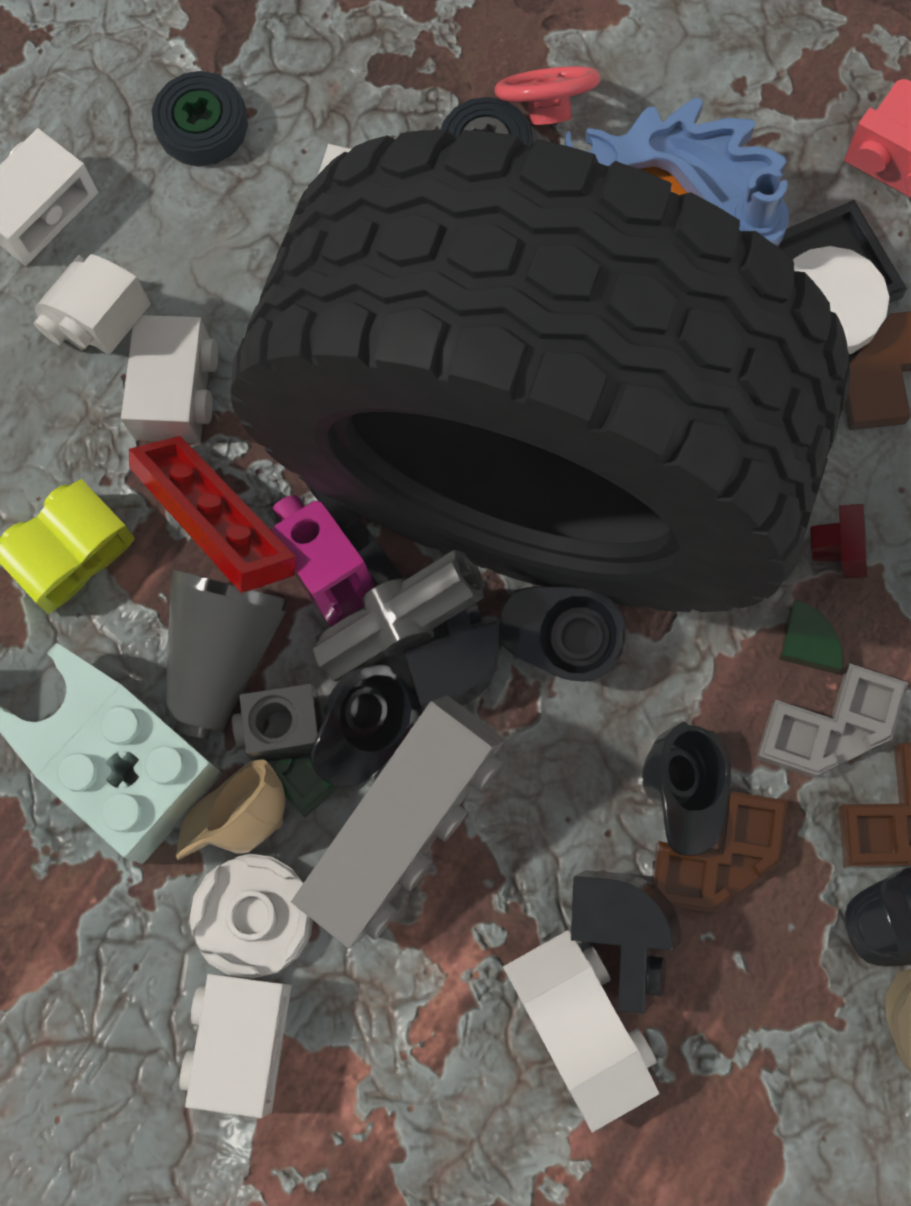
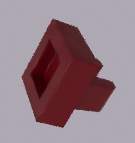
M864 504L839 505L840 523L810 527L813 561H841L843 578L868 577Z

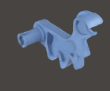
M695 97L672 113L664 122L661 121L655 107L646 108L629 132L621 136L607 134L599 129L588 128L586 130L585 141L591 145L592 149L589 152L596 154L598 163L610 166L614 161H618L637 169L657 167L666 170L677 179L687 193L691 192L739 219L740 231H757L776 246L782 242L789 223V209L783 200L787 190V181L780 182L787 161L784 156L769 148L757 146L743 147L752 137L755 127L753 119L724 118L697 125L696 122L701 115L703 102ZM568 131L565 137V145L573 147L571 133Z

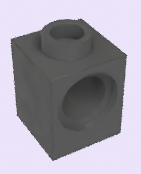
M311 683L239 695L241 713H235L232 716L233 733L238 749L246 748V754L253 761L266 760L269 762L311 755L314 742L322 726L319 695ZM277 712L291 714L292 723L286 734L279 738L265 737L264 724L272 714Z

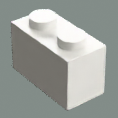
M39 128L25 141L17 144L9 156L0 164V246L25 266L99 193L84 163Z
M142 315L133 326L121 420L134 440L161 441L181 436L187 443H201L203 424H209L212 418L211 391L207 390L208 373L216 372L218 365L217 341L210 338L201 317Z
M207 974L206 985H199L197 987L191 1008V1023L199 1025L195 1050H188L186 1052L180 1072V1090L187 1091L186 1108L263 1118L272 1113L291 984Z

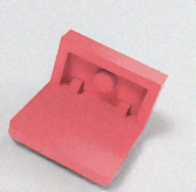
M901 79L893 85L877 110L869 107L858 123L844 161L910 198L911 81Z

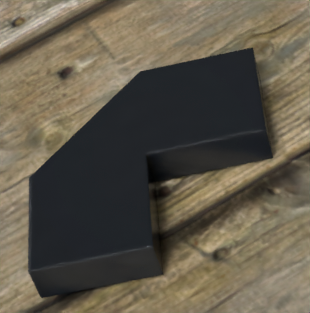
M306 483L315 498L322 502L359 553L368 571L379 585L403 578L357 513L341 505V501L327 497Z

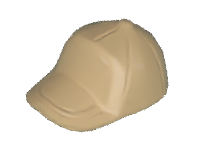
M254 760L247 763L216 790L206 795L190 809L182 822L176 852L178 860L210 844L236 854L248 853L267 839L275 830L281 828L286 795L281 780L266 760Z

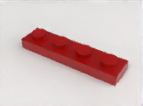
M181 436L129 449V468L240 593L295 576L296 556Z

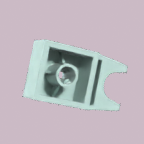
M55 643L47 654L53 659L56 668L65 680L66 695L63 704L54 715L37 722L22 720L8 709L0 706V733L36 778L121 856L143 864L223 773L124 686L63 646ZM131 766H134V771L139 777L135 783L130 785L123 781L124 775Z

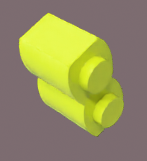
M80 479L71 485L64 484L54 489L45 499L44 508L37 517L27 522H18L2 534L0 538V564L25 592L49 614L70 600L88 582L91 576L111 564L131 545L135 538L114 512Z

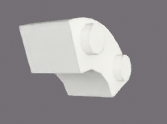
M90 254L82 262L84 258L78 255L36 304L35 313L38 318L33 324L43 335L58 345H61L66 340L81 351H84L88 345H92L110 355L148 309L151 302L138 278L129 271L93 254Z
M567 930L503 966L592 1133L659 1094L648 1071V1068L655 1065L657 1060L641 1031L636 1028L628 1033L602 988V985L611 981L593 947L582 952L576 941H571V933Z

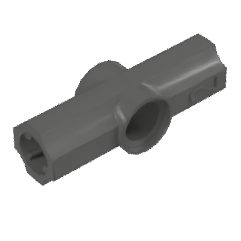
M453 550L410 578L391 580L371 589L362 598L364 607L316 636V646L312 650L319 667L324 669L333 681L340 682L356 670L370 667L385 657L405 654L404 649L429 642L434 637L433 628L484 598L483 587L486 585L478 567L468 559L464 552Z

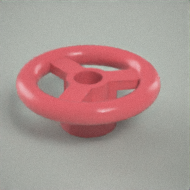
M584 66L539 69L515 74L500 80L496 84L494 92L497 98L506 102H528L531 124H554L572 118L570 97L596 88L601 81V75L598 70Z

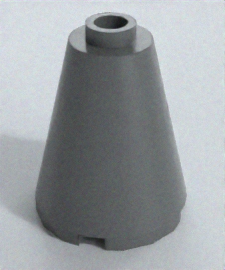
M173 570L169 599L165 716L176 720L174 731L197 738L209 739L211 729L224 730L240 700L239 695L245 691L286 613L288 599L255 590L240 593L232 584Z

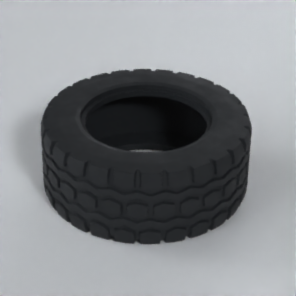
M420 130L401 133L396 139L387 135L356 145L348 153L343 152L334 158L308 185V188L303 192L289 228L276 255V260L262 290L259 303L255 306L248 323L245 338H242L232 362L230 394L233 410L237 418L242 420V426L257 444L265 447V451L290 472L299 474L301 480L327 497L341 501V505L376 524L389 527V530L426 547L439 549L443 554H448L453 550L464 552L468 559L477 567H486L492 569L495 573L536 586L541 584L546 587L583 588L603 594L615 604L643 608L645 605L652 609L663 611L691 612L693 609L699 612H719L731 610L733 607L740 609L753 606L762 602L764 598L768 599L776 593L793 570L806 534L827 465V456L833 445L838 429V421L841 412H843L850 388L849 353L844 328L837 314L830 311V302L815 282L805 272L794 271V261L775 244L757 231H740L739 219L691 192L678 195L671 192L672 183L618 161H614L610 166L600 164L596 154L566 145L537 139L534 146H527L516 135L486 131L463 130L457 138L448 130Z

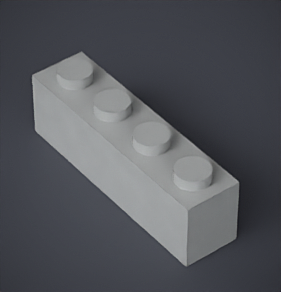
M448 695L431 700L293 897L291 903L348 949L366 935L373 940L377 939L397 912V909L390 902L400 888L403 886L406 890L411 891L430 867L432 861L425 856V853L435 839L438 837L446 842L465 818L467 811L460 804L472 787L481 792L502 766L503 761L496 754L506 739Z

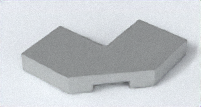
M849 664L845 668L831 718L775 700L769 712L756 759L810 778H815L890 741L894 736L908 682Z

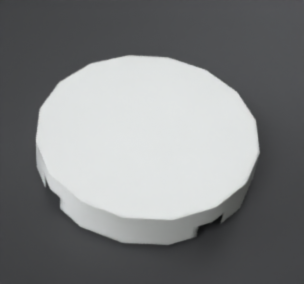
M833 246L810 249L794 258V271L805 272L830 302V311L837 314L844 328L848 353L852 354L870 343L886 319L889 304V294L885 279L874 264L853 250Z
M245 854L234 857L235 859L218 865L206 874L195 892L189 919L192 934L195 936L196 944L200 948L199 951L206 961L228 976L258 979L279 973L300 956L311 937L313 920L291 903V900L304 882L294 869L271 856Z

